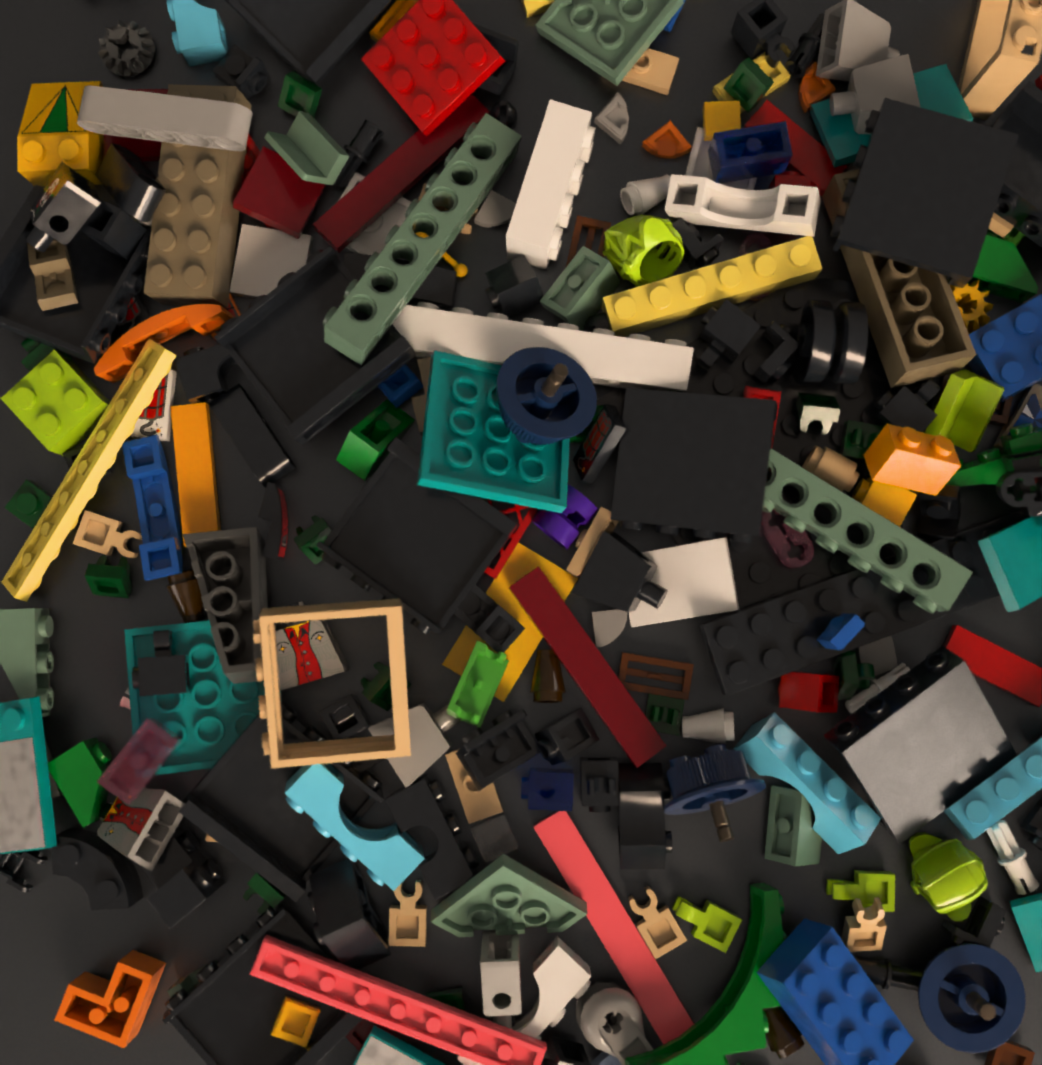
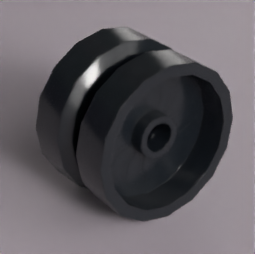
M808 300L805 303L797 336V342L800 346L796 349V368L798 378L801 381L820 383L827 374L835 384L853 385L858 381L863 369L868 343V317L864 304L841 302L834 310L829 301Z

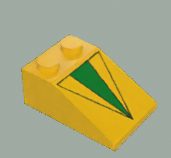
M101 81L31 84L17 136V171L33 186L36 184L45 187L61 162L90 180L94 185L102 184L95 173L104 158L103 134L90 132L77 124L84 87L87 85L103 87Z

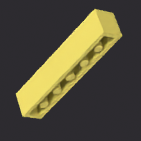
M806 236L605 296L602 299V311L607 316L611 331L615 332L614 336L627 337L630 334H637L707 313L713 305L720 308L726 299L732 304H738L768 295L779 289L814 280L823 268L813 237Z

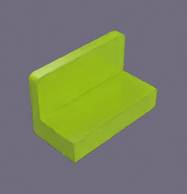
M967 369L952 373L934 412L937 414V417L927 426L924 433L934 436L942 435L950 439L954 445L968 452L975 451L1004 392V387Z

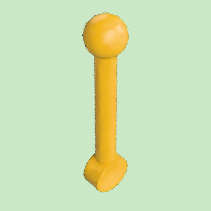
M424 232L415 233L417 236L422 238L429 237ZM447 252L444 253L442 258L454 268L457 276H466L468 273L467 266L455 261Z

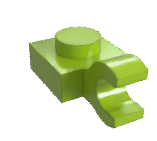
M854 870V881L826 879V894L832 895V899L855 900L860 898L863 908L872 906L874 898L879 897L885 912H895V874L890 871Z
M677 896L671 908L676 911L675 915L694 924L691 930L693 937L724 953L727 952L742 922L740 916L708 899L701 909L687 899Z

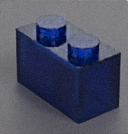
M786 121L714 133L708 149L713 181L720 184L784 172L793 156Z

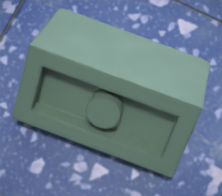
M302 111L298 112L287 135L267 131L264 137L304 181L333 185L349 158V155L309 113Z
M582 246L542 297L540 303L546 310L560 317L566 323L578 326L579 331H583L587 319L597 314L602 307L603 297L611 295L619 286L620 280L609 260Z
M771 785L764 859L795 867L819 864L822 838L812 829L815 822V814L808 800L796 788Z

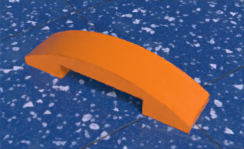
M215 304L186 305L161 312L137 324L117 339L99 359L93 370L96 376L115 383L126 377L149 338L162 344L190 329H194L206 337L220 330L221 326L229 319L234 318V316L221 305Z

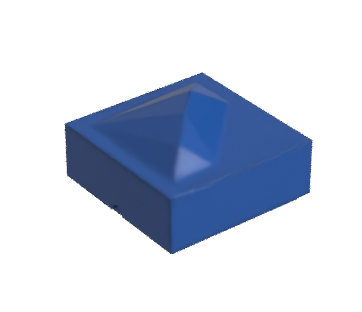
M405 364L378 385V387L397 408L423 388V384Z
M842 613L830 621L817 640L825 649L842 650L864 627L865 623L857 614Z

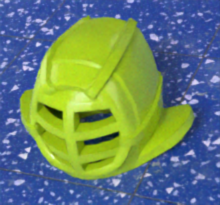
M638 215L625 219L604 232L605 250L602 251L603 255L611 262L614 269L620 274V277L635 284V287L671 277L683 260L684 248L682 238L669 219L653 215ZM663 242L660 249L657 251V245ZM670 246V250L667 253L666 257L662 258Z
M927 832L911 836L908 847L913 856L911 864L913 880L910 886L916 895L921 894L937 913H946L953 921H964L971 912V902L978 898L987 888V877L982 859L963 846L961 841L956 838L944 841Z

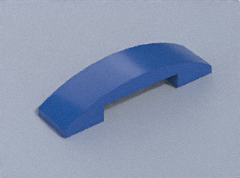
M153 435L126 441L122 444L127 476L133 481L143 544L139 545L144 580L150 581L180 574L183 570V554L179 516L173 484L159 436Z

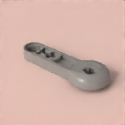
M617 987L605 988L593 994L585 1003L581 1013V1030L585 1039L596 1049L618 1058L622 1065H626L625 1058L654 1050L645 1038L642 1012L637 999L628 991ZM610 1012H612L617 1020L612 1026H610L605 1018Z

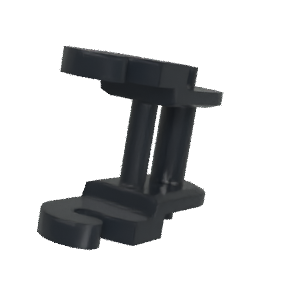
M37 850L3 854L0 859V874L8 878L7 884L20 891L30 892L33 885L29 883L27 885L23 884L25 879L21 878L20 873H18L20 866L25 858L41 865L46 864L48 858L46 856L39 857L40 852ZM12 854L19 857L13 869L6 866Z

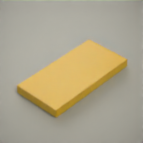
M521 543L517 544L499 576L493 580L486 592L491 599L525 628L504 652L509 662L494 697L502 702L507 698L543 638L508 588L539 566L565 602L578 580L577 577ZM466 625L442 665L462 676L477 640L485 644L487 643ZM487 644L489 650L496 652L491 646Z

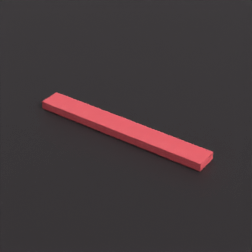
M564 806L535 823L533 828L572 893L587 902L586 916L664 1045L679 1037L695 1023L657 960H655Z
M269 935L263 938L250 975L483 1065H541L547 1049V1043Z

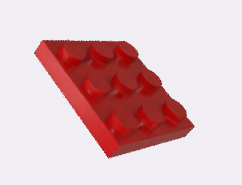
M419 0L361 58L427 137L505 62L497 50L453 0Z

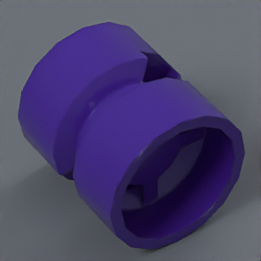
M568 484L566 509L562 513L540 509L531 521L547 536L567 550L580 535L578 527L587 526L599 509L586 496Z

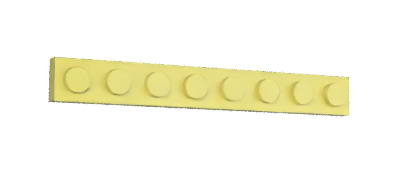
M149 338L1 581L14 598L27 602L33 591L38 589L42 582V576L50 563L59 555L62 543L70 530L74 529L77 525L79 515L85 505L96 494L102 477L107 469L111 468L114 464L116 454L122 444L133 433L139 416L144 408L151 403L156 388L161 380L170 372L176 355Z

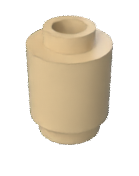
M817 445L811 450L802 468L840 491L850 492L860 475L859 472L855 471L857 467L856 462L828 447L822 449Z

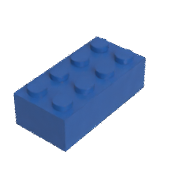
M1042 294L969 334L976 356L968 364L975 374L1004 387V392L998 404L1042 381Z
M804 918L756 972L825 1065H895L914 1041L831 926Z

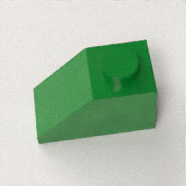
M987 232L973 277L968 282V285L974 280H979L977 290H990L989 294L1018 303H1023V301H1027L1036 295L1038 285L1015 244L1002 240L1003 238L996 233Z
M386 399L349 431L336 461L365 481L379 468L390 453L387 448L395 437L401 440L415 419L399 407L395 408Z
M96 737L78 743L48 762L50 774L83 828L100 820L99 813L106 804L114 772V766L110 761L112 755L109 748L102 741H98Z

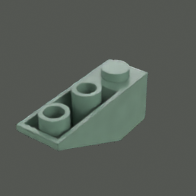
M49 608L0 609V664L19 699L40 697L42 717L50 716V709L54 705V692L50 688V673L54 667V657L50 651V637L53 634L54 623L49 615Z

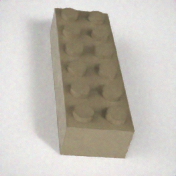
M168 85V95L232 102L243 105L250 110L252 107L236 86ZM166 142L161 143L157 179L165 187L166 192L152 218L144 294L160 304L173 306L215 304L228 308L240 212L233 208V201L242 186L247 145L244 151H229Z
M859 169L835 174L822 196L832 226L837 214L842 216L845 214L848 203L842 202V197L848 180L856 181ZM840 246L859 301L865 305L868 326L891 388L958 372L976 356L946 275L847 246Z

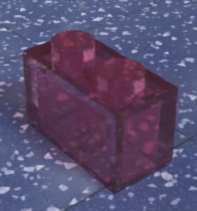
M147 718L98 779L97 783L126 804H131L138 798L183 739L155 718Z

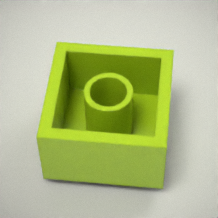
M55 349L0 398L48 451L62 456L63 453L74 449L92 433L110 403V400L72 359Z

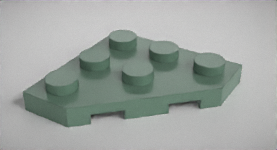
M555 0L535 26L540 35L618 86L684 2L683 0Z
M502 854L431 910L430 922L457 937H474V930L495 929L496 935L525 934V928L547 927V933L565 931L586 916L587 902Z

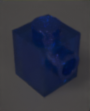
M530 767L529 777H522L521 799H528V809L573 811V769Z

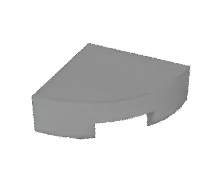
M617 92L595 117L594 123L621 145L628 131L629 113L625 100Z
M491 190L476 215L474 223L486 228L502 225L507 222L510 223L516 203Z
M619 609L591 612L594 642L597 648L610 644L621 634L627 621L628 612Z

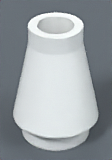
M666 174L661 177L628 182L626 187L620 191L621 202L625 211L631 216L634 214L643 215L666 199L671 177Z
M724 708L692 716H682L683 738H693L725 745L726 741H735L733 711L724 712Z

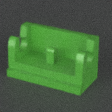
M477 640L446 714L480 728L509 662L506 659L507 655L501 651L499 653L493 652L488 649L487 644Z

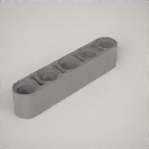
M87 85L84 87L77 124L85 130L103 135L229 151H244L247 145L253 113L247 107L232 102Z

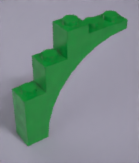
M764 882L750 884V918L741 957L736 971L722 995L702 1019L668 1043L654 1050L625 1058L626 1065H729L725 1055L767 1048L765 1034L769 1031V1024L763 1009L781 1005L756 972L787 938L782 929L781 915L784 914V902L778 889Z

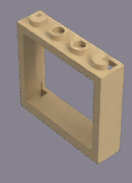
M978 0L958 89L972 117L987 120L1039 63L1042 50V0ZM1025 45L1034 47L1032 55L1021 53Z
M401 599L263 608L261 610L259 620L253 621L254 643H261L262 658H256L257 681H264L265 695L259 696L260 718H267L268 732L262 733V748H264V755H270L271 768L411 756ZM386 615L394 735L284 744L275 623Z

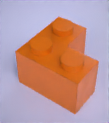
M132 950L118 961L110 981L87 971L83 972L68 984L54 1021L125 1048L140 1032L166 962Z

